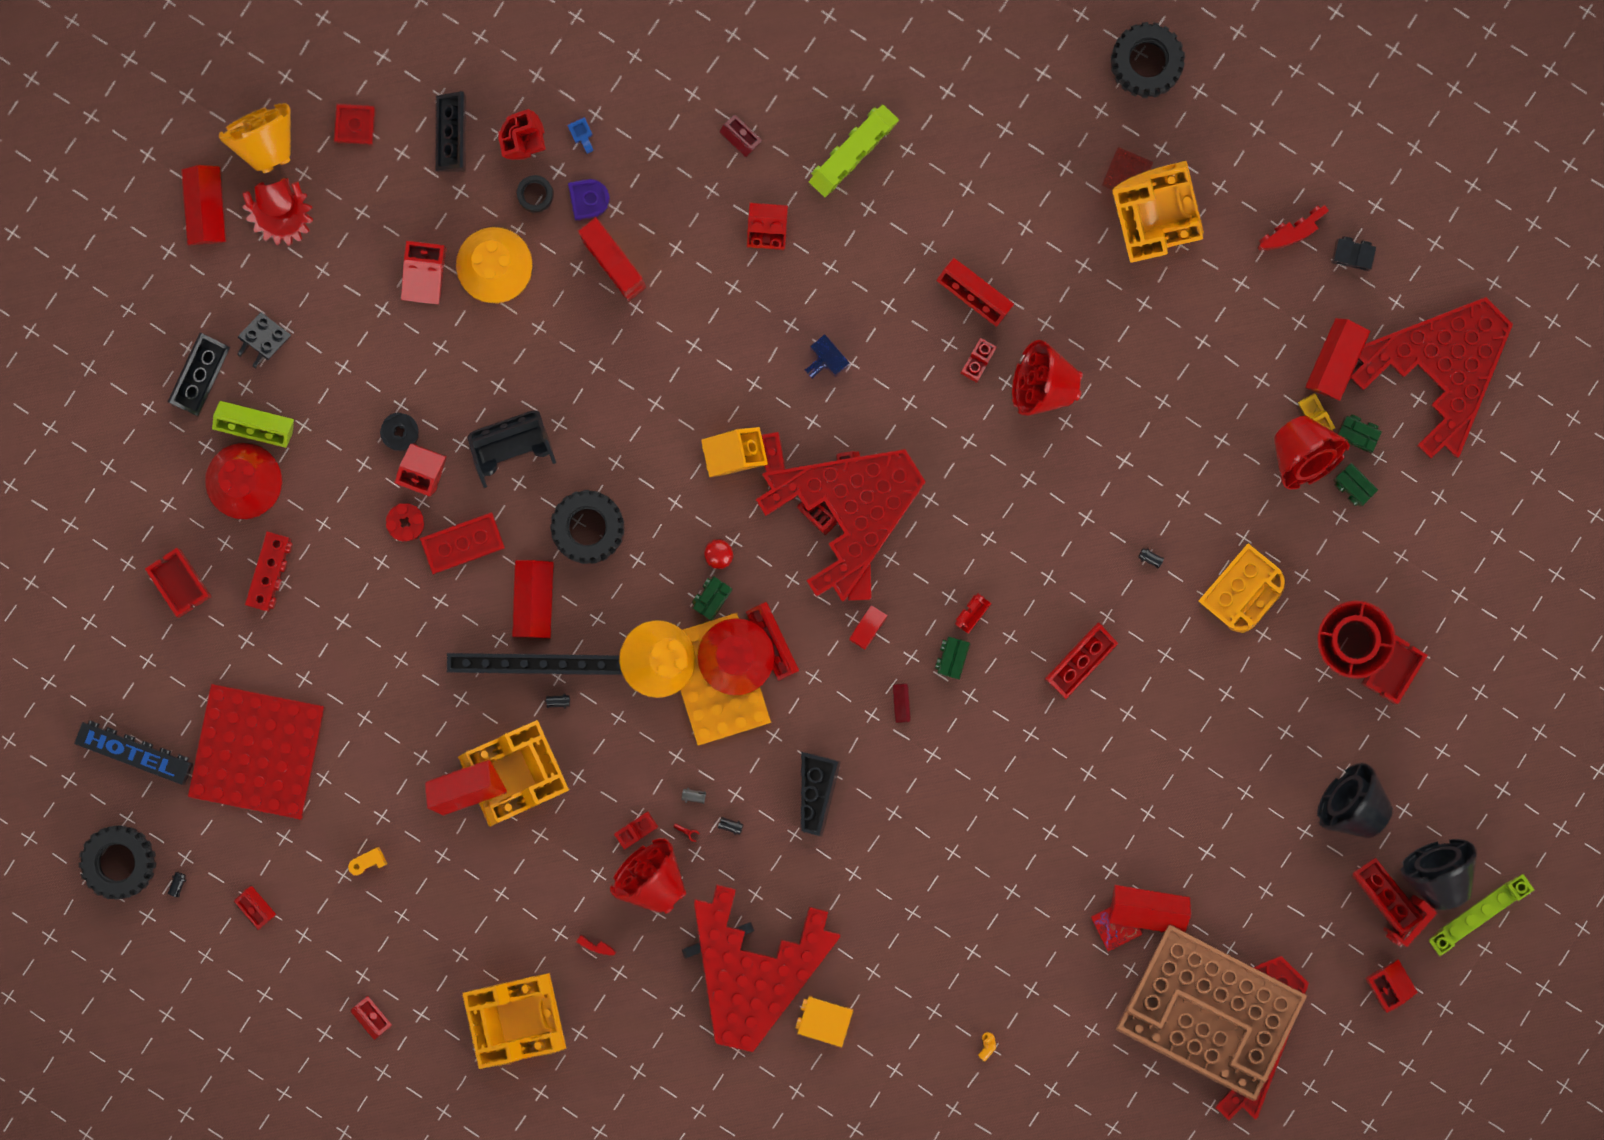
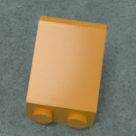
M760 427L736 429L701 440L709 477L722 476L768 465Z

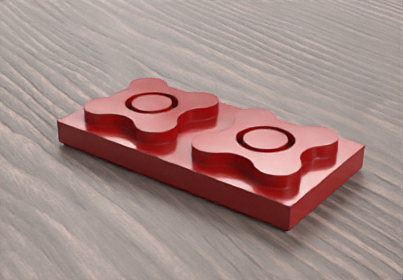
M492 512L420 538L433 575L505 549Z

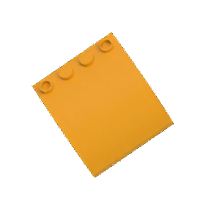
M1187 161L1143 172L1123 181L1113 189L1130 263L1167 255L1168 247L1203 239L1204 231Z
M538 720L458 756L463 768L490 759L508 791L506 794L479 803L489 827L569 791Z
M550 973L462 993L479 1069L512 1063L524 1058L566 1049Z

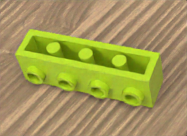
M220 401L213 415L212 429L287 448L293 434L294 419Z

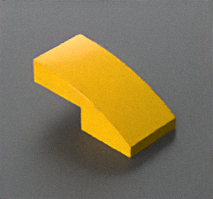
M1315 393L1298 402L1305 416H1309L1330 430L1335 428Z

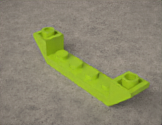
M1521 874L1503 884L1446 924L1428 941L1437 954L1441 956L1453 948L1460 939L1514 901H1519L1534 891V888L1524 874Z

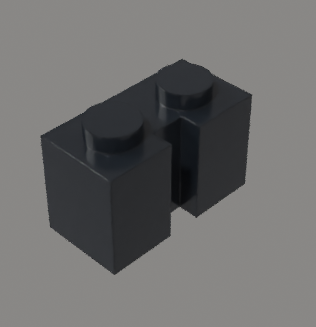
M1345 236L1336 241L1332 263L1365 271L1372 269L1376 247L1372 246L1371 242L1361 241L1360 244L1354 243L1353 238Z

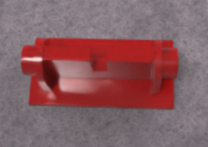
M979 593L976 596L973 595V598L967 604L969 609L967 611L964 609L956 618V626L969 634L992 603Z

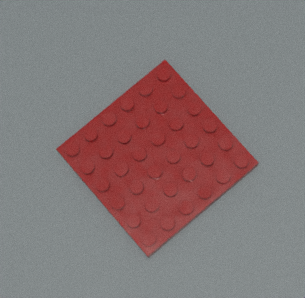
M211 684L188 797L301 820L325 706Z

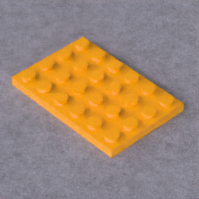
M737 613L683 629L694 648L695 666L690 680L681 689V693L698 746L771 723L760 687L744 695L724 694L710 686L699 669L698 649L705 633L721 621L738 618Z

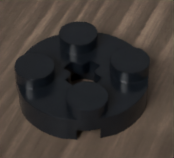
M393 413L383 421L380 436L387 447L394 451L408 450L411 443L415 444L418 440L419 428L411 416L403 413ZM397 427L405 429L402 437L399 435L395 436L394 433L397 431Z

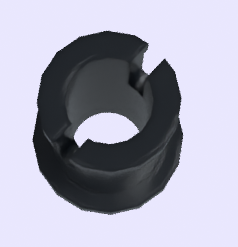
M1142 548L1138 556L1141 562L1145 561L1158 569L1164 560V557L1149 551V548Z
M564 693L561 696H546L547 708L564 707L566 709L570 707V695Z
M721 817L718 828L732 832L736 836V834H741L744 824L740 823V821L735 822Z
M175 872L172 875L173 880L167 894L179 898L182 886L187 879H185V874Z

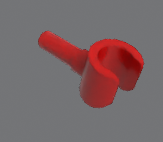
M675 823L674 828L688 835L691 841L696 842V840L691 838V834L693 832L699 834L697 830H689Z

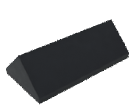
M463 91L437 95L435 171L465 172L466 95Z
M199 333L168 399V403L199 416L230 347L203 333Z

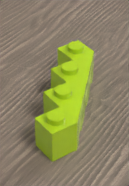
M881 105L878 109L874 107L867 114L868 118L859 128L855 127L848 134L850 137L840 148L838 146L835 147L830 153L831 157L821 167L818 165L812 171L813 177L809 180V183L824 197L835 190L843 178L852 172L858 163L898 123L899 119L884 105Z

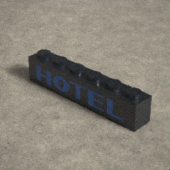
M91 720L88 723L82 722L74 744L185 785L193 763L189 762L188 757L178 754V757L170 755L172 751L162 747L160 750L153 748L154 744L142 741L141 744L135 741V737L125 734L124 737L117 734V730L109 727L106 730L99 728L100 724Z

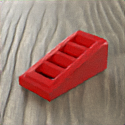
M801 502L796 508L824 535H827L838 524L835 517L821 504L808 512V510H804L806 507ZM818 507L819 510L811 516L810 514ZM824 513L825 515L817 522L816 520Z

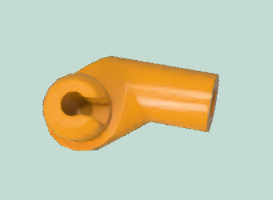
M989 1032L982 1035L984 1049L978 1054L984 1062L996 1049L995 1037Z

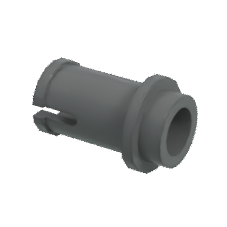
M687 787V789H683L682 800L685 803L691 801L704 804L706 791L689 790V787Z

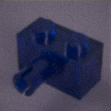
M824 334L810 346V349L817 356V360L804 370L807 374L811 372L809 376L812 379L824 368L828 369L836 377L850 365V362Z

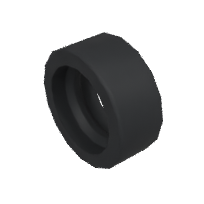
M531 175L519 183L517 199L525 210L533 213L542 212L552 203L553 189L549 181L544 177ZM531 183H539L546 190V198L539 205L529 204L524 198V190Z

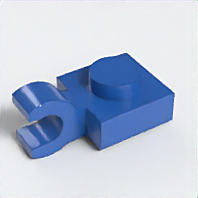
M585 117L567 125L575 143L582 142L587 154L593 152L594 150L588 139L593 134Z

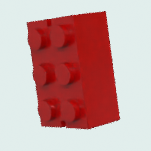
M175 548L163 556V559L167 561L166 563L159 559L145 568L176 617H182L194 609L193 605L198 606L212 597L180 548Z
M1395 635L1394 652L1387 665L1374 675L1365 677L1361 684L1375 693H1380L1379 695L1389 702L1399 704L1428 655L1414 646H1409L1410 643Z

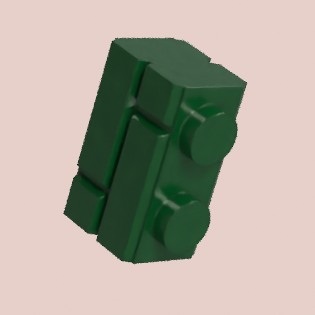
M1352 414L1350 417L1345 416L1337 434L1344 437L1349 444L1372 453L1382 431L1378 430L1379 426L1368 422V424L1360 422V417Z
M1352 463L1347 465L1333 479L1336 482L1334 486L1341 493L1345 491L1350 496L1348 500L1354 506H1363L1378 491Z
M714 576L712 579L707 578L702 586L705 590L701 595L697 594L692 601V604H694L693 609L711 621L733 590V588Z
M949 636L947 640L943 639L940 648L943 651L942 658H937L935 669L938 670L937 674L960 680L970 643Z

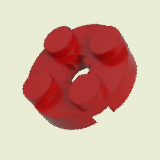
M398 504L389 511L386 517V528L389 534L398 541L407 542L414 540L424 530L423 514L412 504ZM408 517L410 526L401 527V519Z

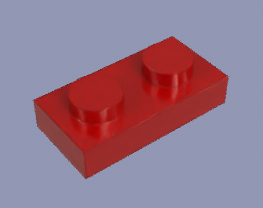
M779 432L761 435L768 465H765L766 472L786 469Z

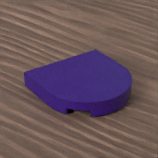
M586 179L568 183L575 221L598 217L606 211L610 197L607 188L601 182L594 179Z

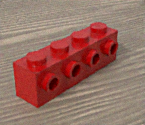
M955 258L951 260L936 280L996 327L1014 306L1012 301Z
M266 532L245 605L270 612V609H274L276 603L274 595L276 590L279 591L282 580L279 578L281 572H285L287 566L285 558L287 553L290 554L293 546L291 538Z

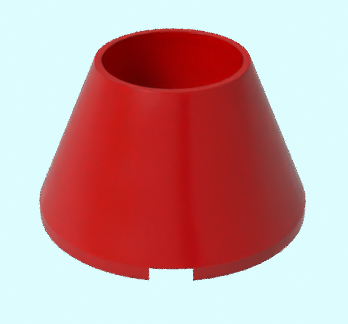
M1300 416L1289 421L1280 428L1274 437L1282 484L1287 489H1299L1301 484L1308 482L1310 485L1320 480L1343 461L1345 450L1349 451L1348 441L1309 416Z
M1349 601L1334 607L1324 617L1318 631V648L1324 662L1334 672L1348 678H1365L1374 675L1387 665L1395 648V631L1392 623L1380 608L1364 601ZM1347 622H1355L1362 625L1369 635L1370 643L1368 650L1358 659L1347 657L1338 646V633Z

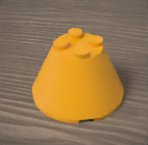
M286 103L275 104V108L267 110L265 107L239 118L226 127L227 131L224 134L222 131L219 133L220 141L256 171L268 173L274 169L273 166L288 163L290 161L291 109Z
M499 227L484 228L470 235L460 247L456 260L457 276L463 288L477 300L488 303H503L518 296L527 286L532 273L531 253L526 243L514 232Z
M649 621L638 625L626 636L620 650L619 663L623 677L635 691L648 697H667L681 690L690 680L695 666V652L689 637L678 626L666 621Z

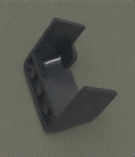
M536 410L474 430L467 437L474 465L483 488L487 487L485 476H491L498 469L497 463L533 451L534 455L538 457H545L549 454L552 463H556L540 412Z

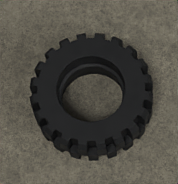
M1142 22L1141 25L1135 24L1130 29H1126L1117 39L1111 55V71L1115 75V81L1117 84L1120 83L1124 91H1130L1131 95L1135 97L1140 95L1142 98H1148V96L1154 98L1158 97L1159 94H1165L1177 83L1184 69L1185 52L1182 50L1183 45L1181 41L1177 40L1178 36L1174 32L1168 31V27L1164 26L1163 28L1159 26V23L1155 22L1153 24ZM1139 44H1153L1164 53L1165 67L1157 76L1143 77L1132 69L1130 54Z
M583 490L573 492L570 496L563 498L560 504L558 503L551 517L550 530L556 547L564 556L581 564H595L608 559L610 555L616 552L624 536V519L621 511L608 496L597 491ZM584 509L597 511L605 521L606 528L603 537L592 545H582L576 542L570 534L569 526L572 517Z
M110 826L100 829L97 833H93L90 839L84 843V849L80 852L79 856L81 857V862H79V868L82 869L81 877L86 880V886L89 889H93L95 894L104 896L107 899H124L140 893L143 888L148 886L149 880L154 876L153 870L156 868V862H154L156 855L155 851H152L151 842L147 841L146 836L143 833H139L137 829L126 826ZM114 844L128 847L135 858V867L132 874L120 881L106 877L100 865L103 851Z

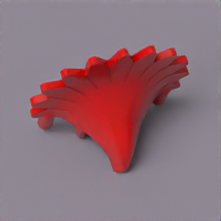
M283 178L279 182L265 185L263 182L255 186V202L252 200L250 191L242 193L246 203L243 205V209L251 212L246 220L248 222H256L253 231H263V239L265 241L272 236L276 245H279L282 239L287 245H291L292 237L297 241H301L302 236L300 232L307 234L310 231L305 223L313 221V218L306 213L312 209V206L303 203L307 198V194L302 193L299 182L291 184L293 193L288 178Z

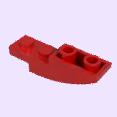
M1325 205L1321 208L1316 206L1309 212L1311 216L1307 219L1302 217L1294 223L1295 228L1290 222L1286 225L1281 223L1274 229L1276 233L1272 236L1267 234L1259 240L1261 244L1257 248L1259 250L1279 249L1307 238L1319 229L1315 222L1329 212L1328 208Z

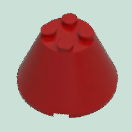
M1035 340L1030 343L1022 353L1025 356L1022 363L1017 364L1013 377L1012 400L1013 405L1019 410L1018 413L1030 416L1067 407L1075 400L1078 401L1081 397L1080 383L1083 373L1078 371L1047 342Z
M250 443L230 445L218 452L208 466L205 478L207 494L213 505L229 517L235 519L256 518L270 510L278 500L282 489L281 469L275 458L258 445Z
M727 619L712 626L703 636L698 649L699 669L707 683L717 691L729 695L748 694L762 686L770 676L774 665V648L767 633L757 624L745 619Z
M659 838L652 840L653 844L648 847L643 845L622 863L613 877L615 883L613 886H610V892L619 900L658 913L664 912L667 914L673 909V905L686 895V890L684 889L671 843L667 839Z

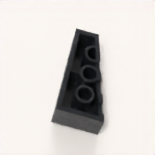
M801 752V832L823 836L841 762Z

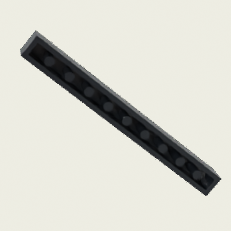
M447 653L448 673L623 675L619 663L620 655Z

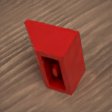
M750 203L747 247L785 250L788 205Z
M411 443L399 466L394 483L431 496L437 490L447 456Z
M1399 959L1365 977L1379 1004L1386 1013L1404 1004L1418 993Z

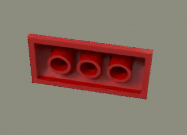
M196 165L182 169L187 245L226 242L220 166Z
M1335 318L1305 388L1340 401L1371 331L1349 319Z
M515 560L512 637L551 638L554 562Z
M1099 622L1096 623L1047 675L1045 680L1067 699L1118 645L1117 641Z
M490 759L425 783L427 808L441 815L458 811L508 792Z
M1376 858L1352 874L1355 881L1400 937L1423 919L1419 911Z
M1114 885L1109 923L1165 932L1167 927L1171 925L1186 932L1191 917L1190 897Z

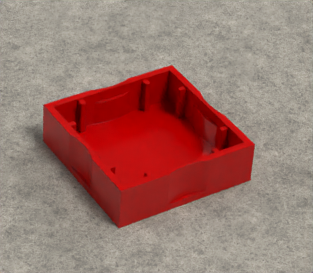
M597 218L578 231L584 245L628 302L646 289L642 276Z

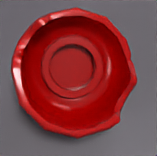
M713 539L707 543L704 557L712 568L724 569L731 564L733 551L728 542L722 539Z

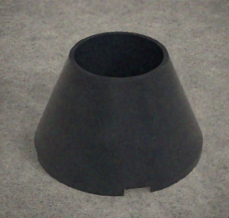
M1357 763L1345 769L1346 773L1340 779L1335 778L1324 792L1317 810V816L1320 818L1318 823L1327 830L1363 838H1372L1387 826L1392 817L1393 807L1375 770L1367 763Z
M1449 839L1450 843L1439 844L1438 841L1418 848L1403 860V867L1400 868L1402 876L1432 908L1437 910L1453 909L1470 899L1477 851L1475 846L1469 841Z

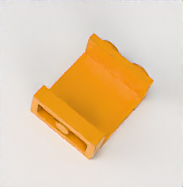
M809 996L808 1000L804 999L801 1007L804 1013L802 1018L798 1017L795 1027L799 1029L798 1034L842 1047L853 1009L822 1001L812 996Z

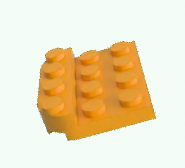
M1248 543L1198 602L1227 625L1229 629L1244 633L1254 628L1283 594L1285 589L1284 576L1276 565Z

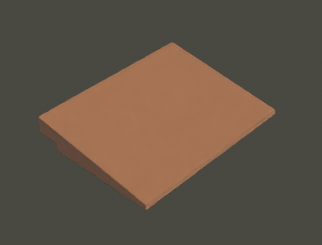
M1169 925L1115 1030L1254 1101L1264 1082H1266L1307 995Z

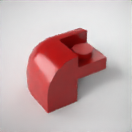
M527 109L506 118L501 130L498 131V139L503 157L511 160L526 159L532 157L531 154L546 150L543 139L545 131L540 118L534 111Z

